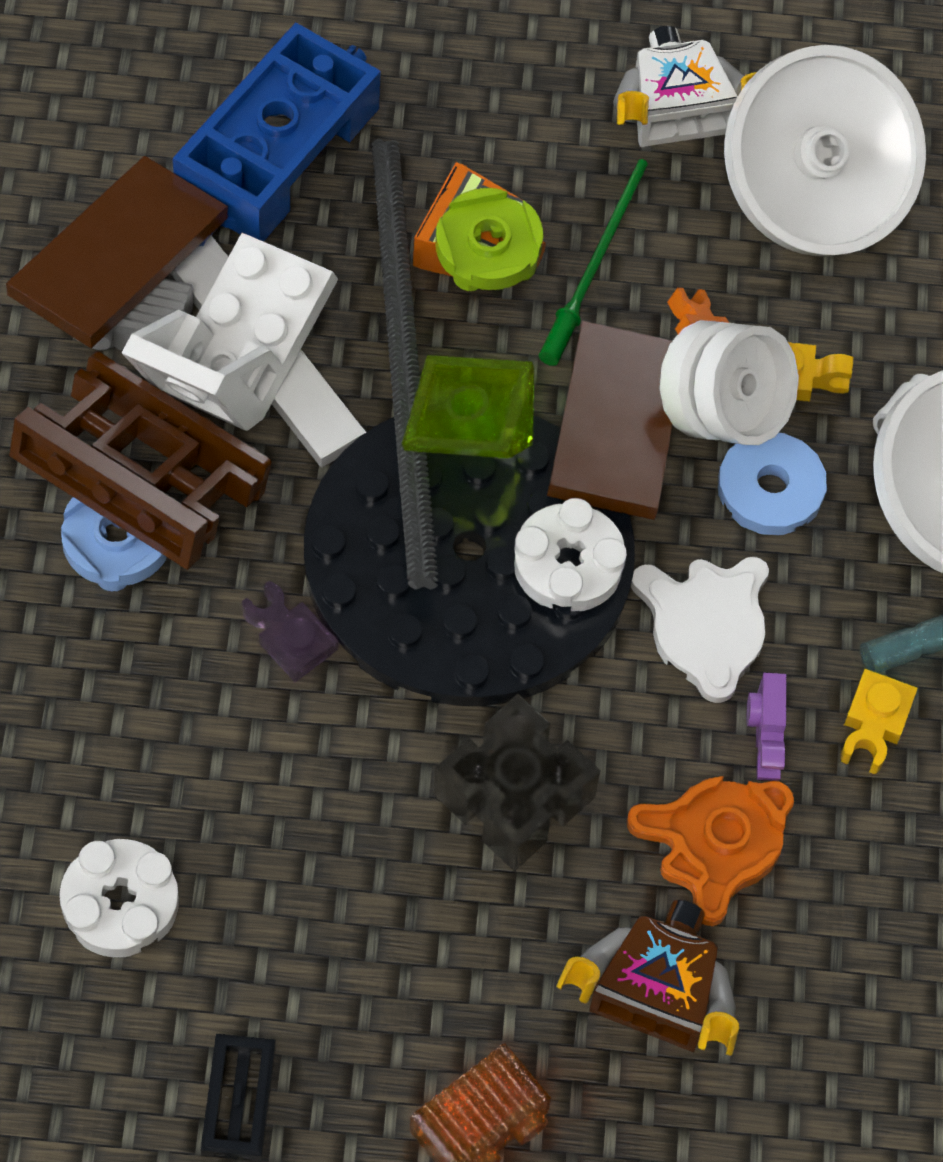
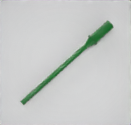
M638 160L572 299L556 312V320L538 355L539 359L549 366H556L575 327L581 323L579 316L580 304L648 165L646 160Z

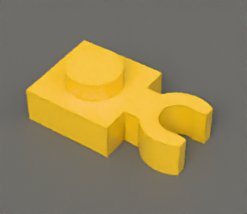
M864 669L844 723L845 726L854 728L857 731L852 732L847 737L841 751V762L848 764L853 751L863 748L868 750L873 756L869 772L877 774L887 755V746L884 740L898 744L918 688Z

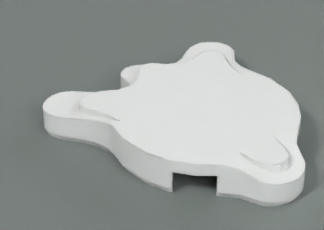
M753 556L743 559L730 569H723L702 559L695 560L689 566L688 580L685 582L675 581L655 566H639L633 571L631 588L647 604L653 614V636L657 652L664 663L667 665L669 661L677 669L686 673V680L694 684L706 700L714 703L729 700L734 695L737 682L745 674V670L755 661L756 657H759L765 638V623L759 606L758 593L768 578L769 568L767 563Z

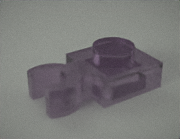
M268 581L264 584V595L272 602V605L268 608L260 609L255 607L248 598H245L242 601L243 616L251 625L258 628H266L259 634V644L294 682H297L338 650V640L303 602L289 611L284 606V594L277 584Z

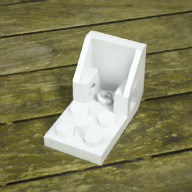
M241 233L197 316L194 317L179 309L132 333L122 354L150 384L165 391L172 398L248 431L265 417L338 278L331 270Z

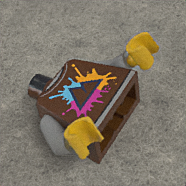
M674 900L664 923L647 916H640L632 928L618 927L589 947L580 957L570 958L556 985L560 990H562L565 984L578 986L583 991L579 1001L584 1004L589 1001L593 993L589 1012L693 1053L697 1043L699 1049L705 1050L708 1041H718L724 1044L727 1048L726 1055L732 1056L740 1027L735 1019L736 1005L728 971L721 963L716 961L718 946L712 941L697 936L705 912L691 902Z

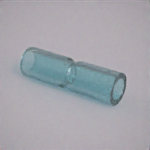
M943 615L920 622L914 628H904L862 643L860 645V654L866 669L880 673L916 660L922 654L928 655L943 650Z

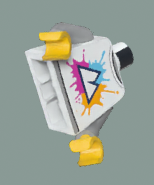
M662 26L653 30L649 35L651 47L643 48L638 52L636 68L625 72L614 97L613 104L617 111V125H624L625 121L637 120L640 147L725 135L729 115L737 97L747 82L757 72L744 76L723 57L716 56L711 44L707 41L697 40L681 43L678 30L673 26Z

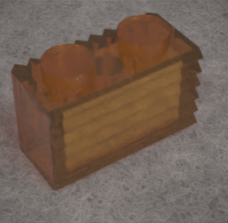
M504 1043L477 1065L473 1066L468 1072L464 1073L458 1080L453 1081L449 1087L444 1088L440 1094L435 1095L429 1102L416 1110L411 1115L409 1130L413 1137L418 1140L420 1146L432 1157L434 1162H500L502 1158L497 1152L516 1139L520 1145H523L545 1128L548 1120L544 1115L549 1111L551 1097L506 1043Z

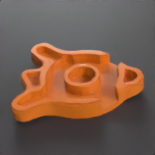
M723 776L709 778L690 787L674 802L658 805H634L628 813L627 828L637 838L669 845L671 852L662 860L660 867L661 875L667 881L690 890L693 896V904L705 912L702 924L715 926L724 920L732 897L743 888L756 884L769 874L779 859L783 846L786 819L794 805L793 793L784 783L779 781L764 783L748 781V784L744 785L737 782L723 781Z

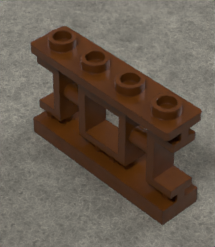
M96 351L88 358L86 371L81 368L74 374L71 397L79 401V403L68 413L61 416L40 403L34 410L27 407L14 419L9 454L11 458L186 570L200 559L204 542L209 544L215 538L220 516L209 508L223 494L228 495L245 507H248L253 500L258 501L265 493L272 464L271 460L256 448L247 445L217 426L211 420L196 413L172 398L165 391L156 388L129 371L122 364L116 363L99 351ZM109 409L122 417V419L115 424L103 417L102 414ZM86 431L98 440L90 446L77 438V436ZM135 438L168 458L153 473L120 453ZM197 464L211 473V475L206 480H203L190 470ZM172 486L187 495L181 503L165 494Z

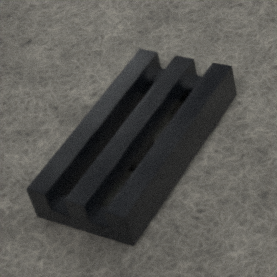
M216 1034L200 1149L201 1156L213 1157L214 1154L225 1155V1159L237 1160L238 1157H247L249 1161L262 1162L276 1049L275 1039ZM227 1049L239 1050L227 1140L216 1139ZM251 1052H261L251 1141L241 1142L240 1135Z

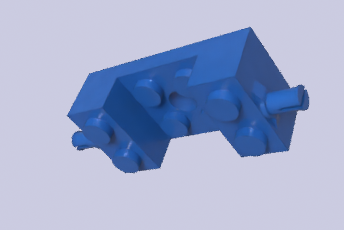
M295 22L173 157V173L228 206V218L220 227L232 229L240 235L241 233L247 234L264 242L290 212V186L335 135L351 142L379 110L381 71L366 63V55L360 48L356 52V46L351 45L345 51ZM280 114L291 119L290 123L281 127L271 126L264 121L269 116ZM209 235L199 246H204V244L211 235Z

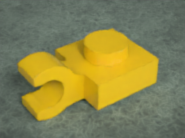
M788 342L795 354L799 374L797 400L810 402L812 388L823 389L833 393L849 392L854 357L845 354H831L821 359H815L816 345Z

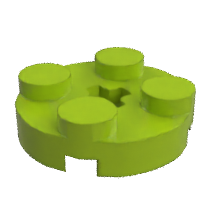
M497 188L470 190L457 196L449 203V210L442 216V219L441 217L439 218L436 226L435 247L442 267L453 276V280L459 288L466 291H476L478 289L499 290L530 279L535 274L537 262L542 252L543 227L538 214L531 205L524 200L521 205L516 200L507 198L508 192ZM484 231H490L493 238L502 237L503 241L497 243V246L487 247L478 243L481 240V233Z

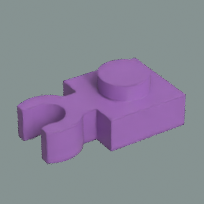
M763 673L758 692H749L746 723L749 727H756V747H758L757 780L780 781L781 770H784L786 674Z

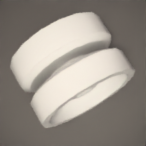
M699 320L682 329L670 343L663 360L660 393L664 411L673 426L689 437L721 440L742 445H760L774 438L788 422L797 400L799 380L795 354L786 338L771 327Z

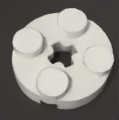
M571 498L563 504L545 507L530 516L516 536L514 547L515 575L526 594L540 605L553 608V604L562 607L571 606V611L592 609L605 602L618 587L627 556L623 537L616 525L606 515L592 509L591 505L585 500ZM574 548L581 552L579 557L581 564L575 566L570 561L560 564L556 560L560 556V549Z
M114 839L106 842L93 841L81 849L79 857L66 870L60 888V905L66 924L76 935V939L86 949L107 957H129L140 953L142 947L150 945L157 938L159 942L170 931L179 907L178 886L169 859L154 848L128 839ZM116 886L128 887V893L136 895L134 902H124L121 910L111 909L110 899L104 897L108 890H114Z

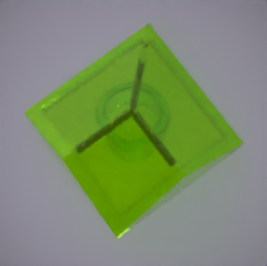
M427 355L402 441L404 451L511 459L532 446L534 408L533 362Z

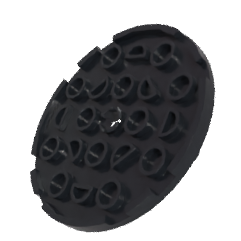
M454 402L422 407V416H424L422 421L424 422L423 427H425V431H423L425 437L423 438L426 439L424 444H426L425 449L427 453L425 455H427L426 461H428V465H426L428 471L426 472L429 473L427 478L430 480L428 482L430 487L428 489L431 491L428 495L431 496L429 501L432 502L430 505L432 511L430 512L433 513L432 517H430L433 519V522L430 524L434 525L431 530L434 531L432 536L435 537L433 540L435 546L433 548L436 551L433 553L436 554L434 559L437 560V563L434 565L437 566L435 571L438 572V575L435 576L438 579L435 582L438 586L431 590L426 587L416 590L408 585L410 580L407 578L404 522L402 519V499L400 496L397 436L395 434L396 425L394 417L378 424L361 435L341 453L322 478L313 496L304 532V569L312 604L331 639L335 643L339 642L359 662V668L397 691L399 687L418 694L430 696L431 702L456 706H488L509 703L544 692L570 677V672L583 664L592 654L595 656L600 651L619 623L633 579L635 545L629 514L591 506L592 509L606 515L616 525L623 537L627 554L618 587L602 604L585 611H571V606L562 607L553 604V608L540 605L529 597L520 586L515 575V539L522 525L537 511L554 504H563L566 501L547 496L560 432L558 426L524 411L495 404ZM464 538H468L469 542L477 543L485 552L479 559L464 560L456 555L454 548L462 543ZM574 548L560 549V556L556 560L560 564L570 561L575 566L581 564L579 560L581 552Z

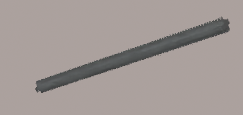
M378 138L371 145L373 146L372 155L374 156L372 158L374 161L373 170L375 171L373 174L376 181L374 185L377 191L375 193L377 196L376 205L378 206L376 210L378 211L377 216H379L377 220L379 221V241L381 242L379 245L381 247L380 256L382 257L381 267L383 268L382 281L384 284L383 289H385L383 293L385 294L386 325L388 326L386 328L388 332L387 337H389L387 340L389 342L388 351L390 353L389 362L391 364L390 373L393 386L392 396L394 397L392 400L394 403L393 412L395 414L394 423L396 425L395 434L397 436L396 445L400 476V496L402 499V519L404 522L407 578L410 580L408 582L410 587L416 590L426 587L431 590L438 586L435 583L438 581L435 577L438 575V572L435 571L437 569V566L434 565L437 563V560L434 559L436 554L433 553L436 551L433 548L435 546V542H433L435 537L432 536L434 531L431 530L434 525L430 524L433 522V519L430 518L433 513L430 512L432 511V507H430L432 502L429 501L431 496L428 495L431 491L428 489L430 487V484H428L430 480L427 478L429 473L426 472L428 471L426 466L428 461H426L427 455H425L427 453L425 449L426 444H424L426 439L423 438L425 437L423 432L425 427H423L424 422L422 421L424 416H422L423 410H421L423 405H421L422 399H420L422 394L420 393L421 388H419L421 383L419 382L420 377H418L420 374L418 371L419 366H417L419 365L418 355H416L418 350L417 339H415L416 328H414V303L412 301L413 296H411L413 292L411 291L412 281L410 280L411 270L405 223L406 214L404 213L405 203L400 148L398 147L399 142L395 140L384 142Z

